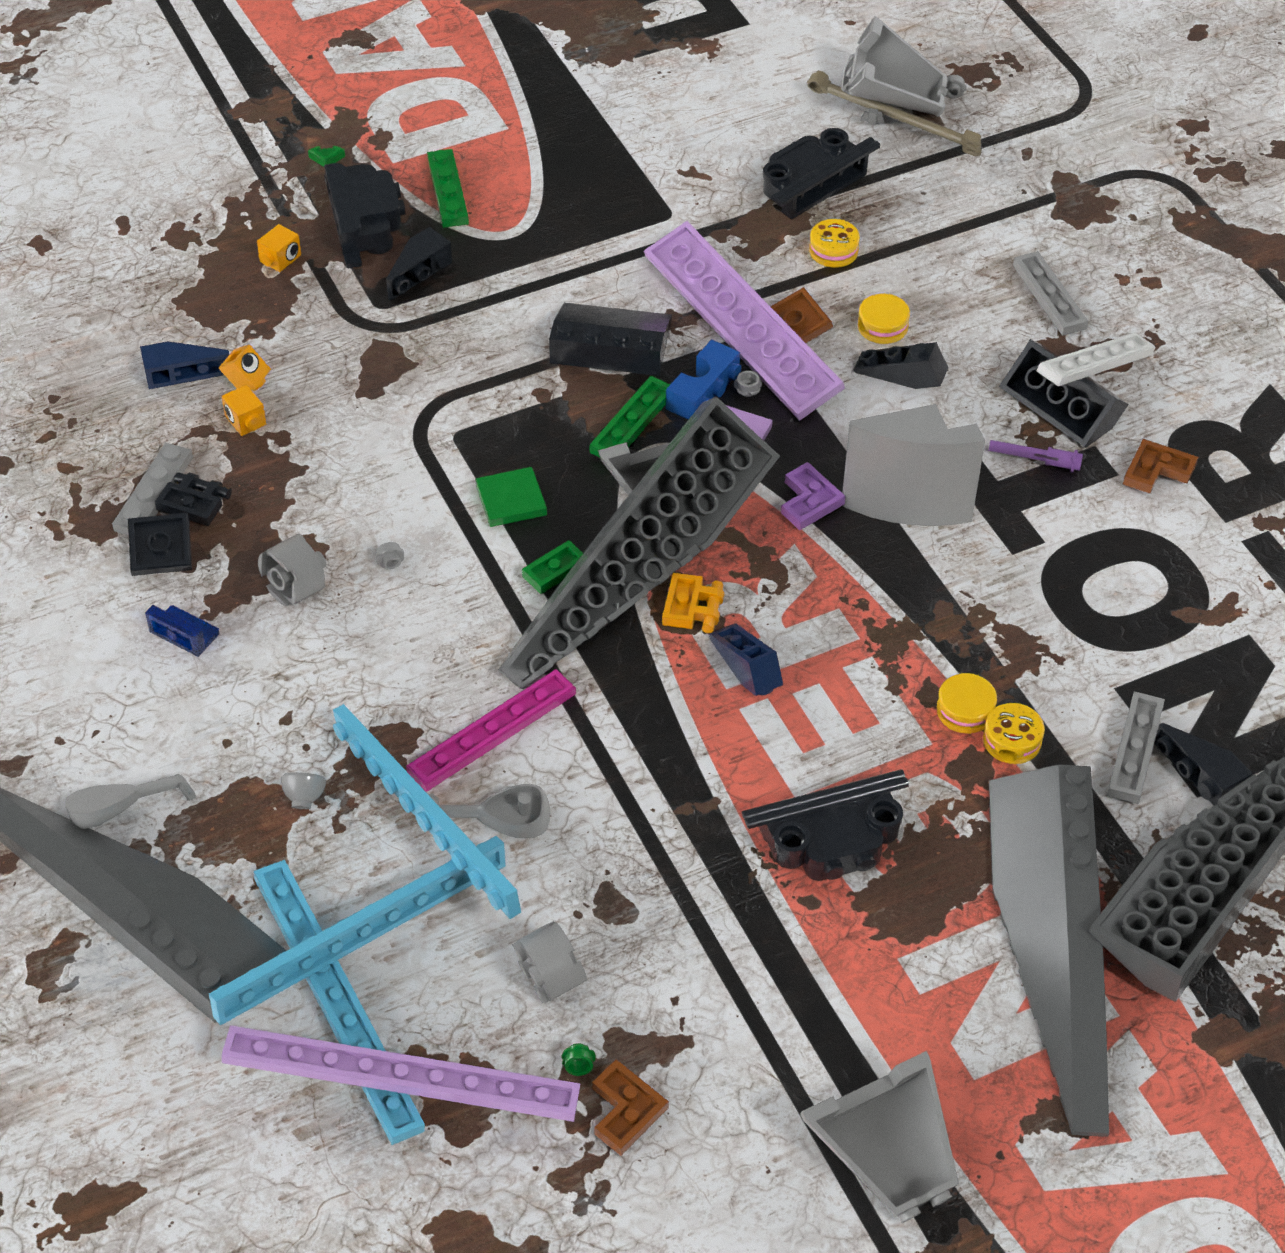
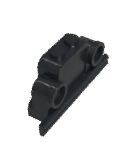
M839 128L825 129L821 132L820 139L811 135L804 136L770 156L768 163L763 168V192L769 199L782 207V213L792 220L867 175L869 154L879 149L880 143L869 137L855 145L849 141L848 134Z
M340 163L325 164L324 179L346 268L361 267L360 251L384 254L393 247L391 232L400 229L401 216L406 215L403 199L398 200V198H401L399 182L394 183L390 172L386 170L376 171L373 166L368 164L347 167Z
M900 769L742 811V816L748 829L759 827L775 861L781 867L795 869L803 865L807 876L813 880H835L844 874L868 871L880 862L882 845L889 844L898 837L900 824L903 819V808L899 802L893 799L890 792L907 788L909 783L904 771Z

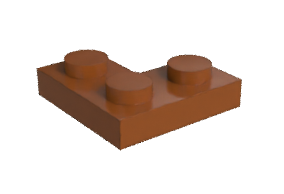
M1143 439L1124 476L1123 485L1151 494L1159 475L1188 484L1197 465L1198 457Z
M617 1059L592 1082V1089L615 1107L594 1127V1134L620 1156L669 1108V1101Z

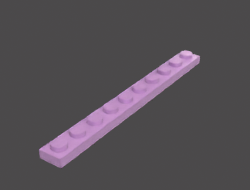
M231 1025L221 1055L222 1063L572 1122L575 1119L580 1083Z

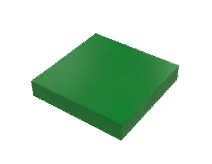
M532 467L475 478L476 488L490 527L547 515V507Z

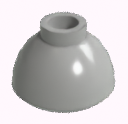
M292 772L281 776L282 789L285 795L292 801V808L311 809V804L321 796L327 781L323 776L311 773Z

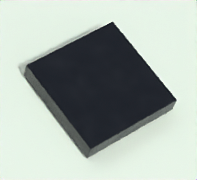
M188 513L128 518L130 572L132 576L192 570Z

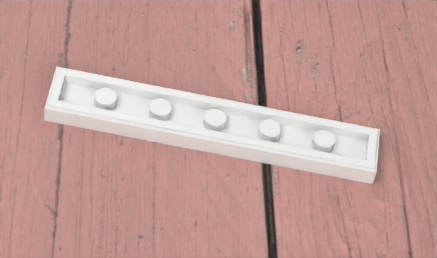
M1132 333L1041 362L1037 372L1057 386H1061L1151 356L1156 347L1137 333Z

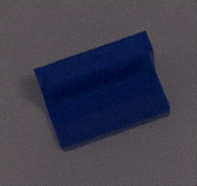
M152 605L145 612L150 633L197 657L220 634L219 628L174 605L169 606L166 611Z

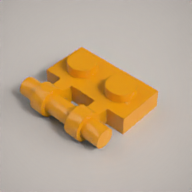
M673 573L662 616V625L693 629L694 620L703 623V632L712 633L714 626L719 622V605L724 600L723 583L715 580L712 582L711 587L703 586V576ZM699 600L706 601L707 607L698 606Z

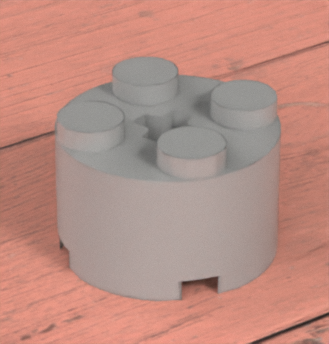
M296 534L259 555L258 567L261 577L267 575L270 584L266 585L268 591L284 606L296 604L325 587L323 568L326 567V560L321 552H315L301 534Z
M552 921L512 944L520 959L518 963L527 979L532 977L536 984L534 989L543 1004L554 1000L587 981V976L581 962L576 961L573 953L575 950L557 922Z

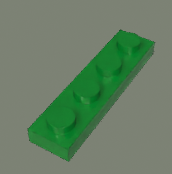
M453 149L427 152V160L442 227L469 225L468 212Z
M650 376L592 441L590 453L600 457L598 450L622 443H627L629 447L666 405V389L670 384Z

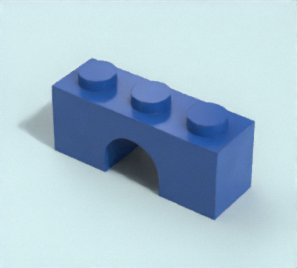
M711 339L696 356L697 377H691L681 372L666 389V410L689 420L702 402L713 397H721L725 392L726 386L732 380H736L741 372V365H739L740 352Z

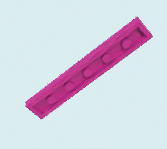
M555 669L406 765L408 774L425 792L431 790L576 695V687Z

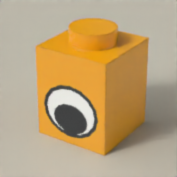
M280 224L257 240L260 262L278 272H281L301 256L299 235Z
M250 344L234 349L219 367L220 371L236 389L247 384L253 391L258 390L266 382L265 377L271 370Z
M247 384L221 396L225 417L241 436L267 425L264 405Z

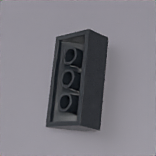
M1030 339L999 387L1087 448L1115 426L1129 404L1089 376L1057 386L1038 373L1037 369L1041 362L1060 356L1044 345Z

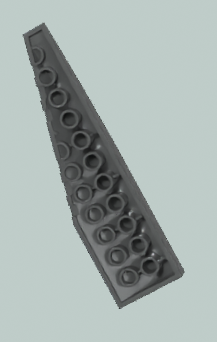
M717 397L702 402L572 567L498 670L521 689L535 681L560 659L570 654L577 646L591 638L603 626L613 621L647 595L650 590L669 578L676 570L686 565L693 557L712 545L780 455Z
M1285 756L1277 762L1273 760L1264 767L1263 772L1257 776L1253 774L1219 798L1218 803L1212 808L1202 810L1197 814V818L1188 825L1183 824L1175 829L1174 835L1168 839L1163 838L1158 841L1090 926L1089 932L1146 987L1174 1002L1182 995L1285 852Z
M1054 765L989 780L988 786L993 896L995 902H998L1001 911L1000 917L1003 926L1007 929L1010 947L1019 965V975L1033 1017L1037 1020L1043 1047H1046L1050 1059L1049 1066L1060 1090L1059 1096L1072 1135L1108 1137V1063L1103 945L1089 932L1090 926L1101 914L1091 766Z
M0 788V842L214 1023L217 1021L213 1018L209 993L244 975L251 969L275 958L280 953L287 951L197 877L90 828L80 829L70 819Z

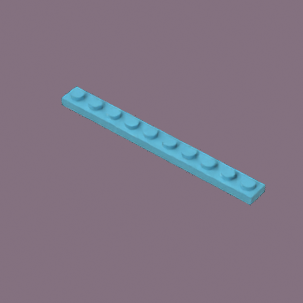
M344 704L333 709L336 721L333 724V729L341 741L346 740L349 743L354 756L358 759L362 758L370 773L374 777L378 775L382 779L387 792L391 795L395 794L399 798L403 809L407 813L412 812L416 816L421 829L424 832L429 831L433 835L439 849L442 851L447 850L450 853L455 866L459 870L464 869L469 874L474 887L477 890L483 889L495 910L501 909L509 919L520 914L521 908L517 889Z
M494 836L484 843L477 845V848L498 870L506 866L504 842L499 837ZM451 859L444 865L422 875L420 878L395 890L375 903L369 904L364 909L340 920L324 931L309 937L304 942L280 953L275 958L251 969L235 980L220 986L215 991L209 993L213 1018L221 1026L473 885L469 874L464 869L459 870Z
M285 860L254 871V880L290 949L304 942L309 937L322 932ZM338 960L306 978L339 1044L386 1051ZM362 1087L391 1145L425 1132V1124L409 1094Z

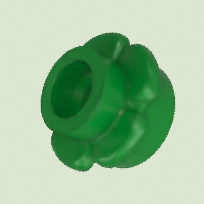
M576 1043L562 1052V1064L569 1074L582 1076L592 1070L596 1054L594 1050H589L587 1045Z

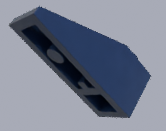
M169 341L140 346L149 390L224 376L219 367L229 356V351L226 349Z
M736 623L709 633L711 642L741 685L755 696L767 695L773 689L783 685L777 652Z

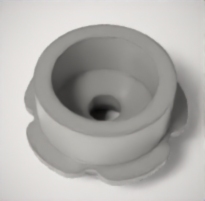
M950 75L947 77L946 88L948 91L946 95L949 98L963 96L966 91V85L961 76Z
M753 371L739 373L734 382L737 392L746 397L758 394L762 386L759 375Z
M395 542L384 543L376 550V563L386 569H394L404 560V550Z

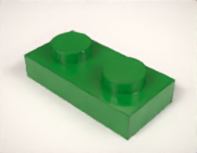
M568 540L522 568V577L542 594L562 582L583 553Z

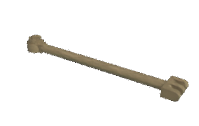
M818 70L816 73H812L807 81V86L815 93H830L868 109H878V112H882L886 116L962 145V151L977 157L982 153L981 135L966 129L964 134H961L882 102L848 95L842 91L840 86L831 83L829 76L823 71Z

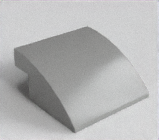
M936 404L851 420L842 492L845 495L843 507L872 518L907 525L942 526L972 522L985 439L977 423L948 429Z

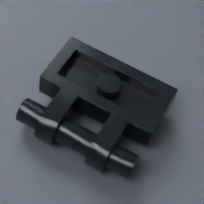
M177 472L174 478L175 483H167L155 500L156 510L168 514L188 513L190 521L209 526L223 506L221 498L229 499L232 489L223 486L222 482L216 480L209 482L199 479V475L190 472L187 475Z

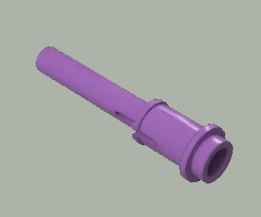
M990 440L988 450L1045 461L1047 466L1071 469L1070 472H1074V470L1080 471L1083 454L1077 453L1078 450L1070 452L1048 447V450L994 440Z

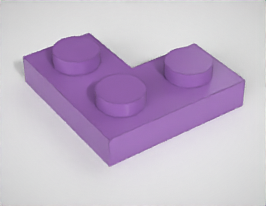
M808 462L785 475V484L798 496L781 505V514L799 530L845 504V495Z

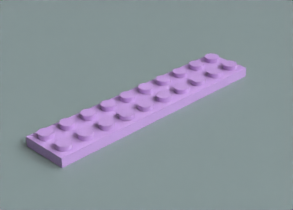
M688 221L644 250L646 258L732 349L740 352V358L753 372L759 375L764 384L799 421L845 389L843 381Z

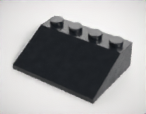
M564 302L553 321L549 337L550 363L660 376L672 314Z

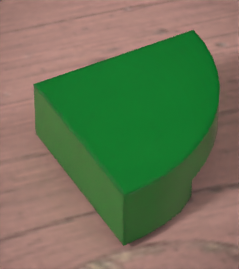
M316 146L308 150V155L310 159L324 167L325 164L336 163L344 158L345 149L338 146L320 149V146Z

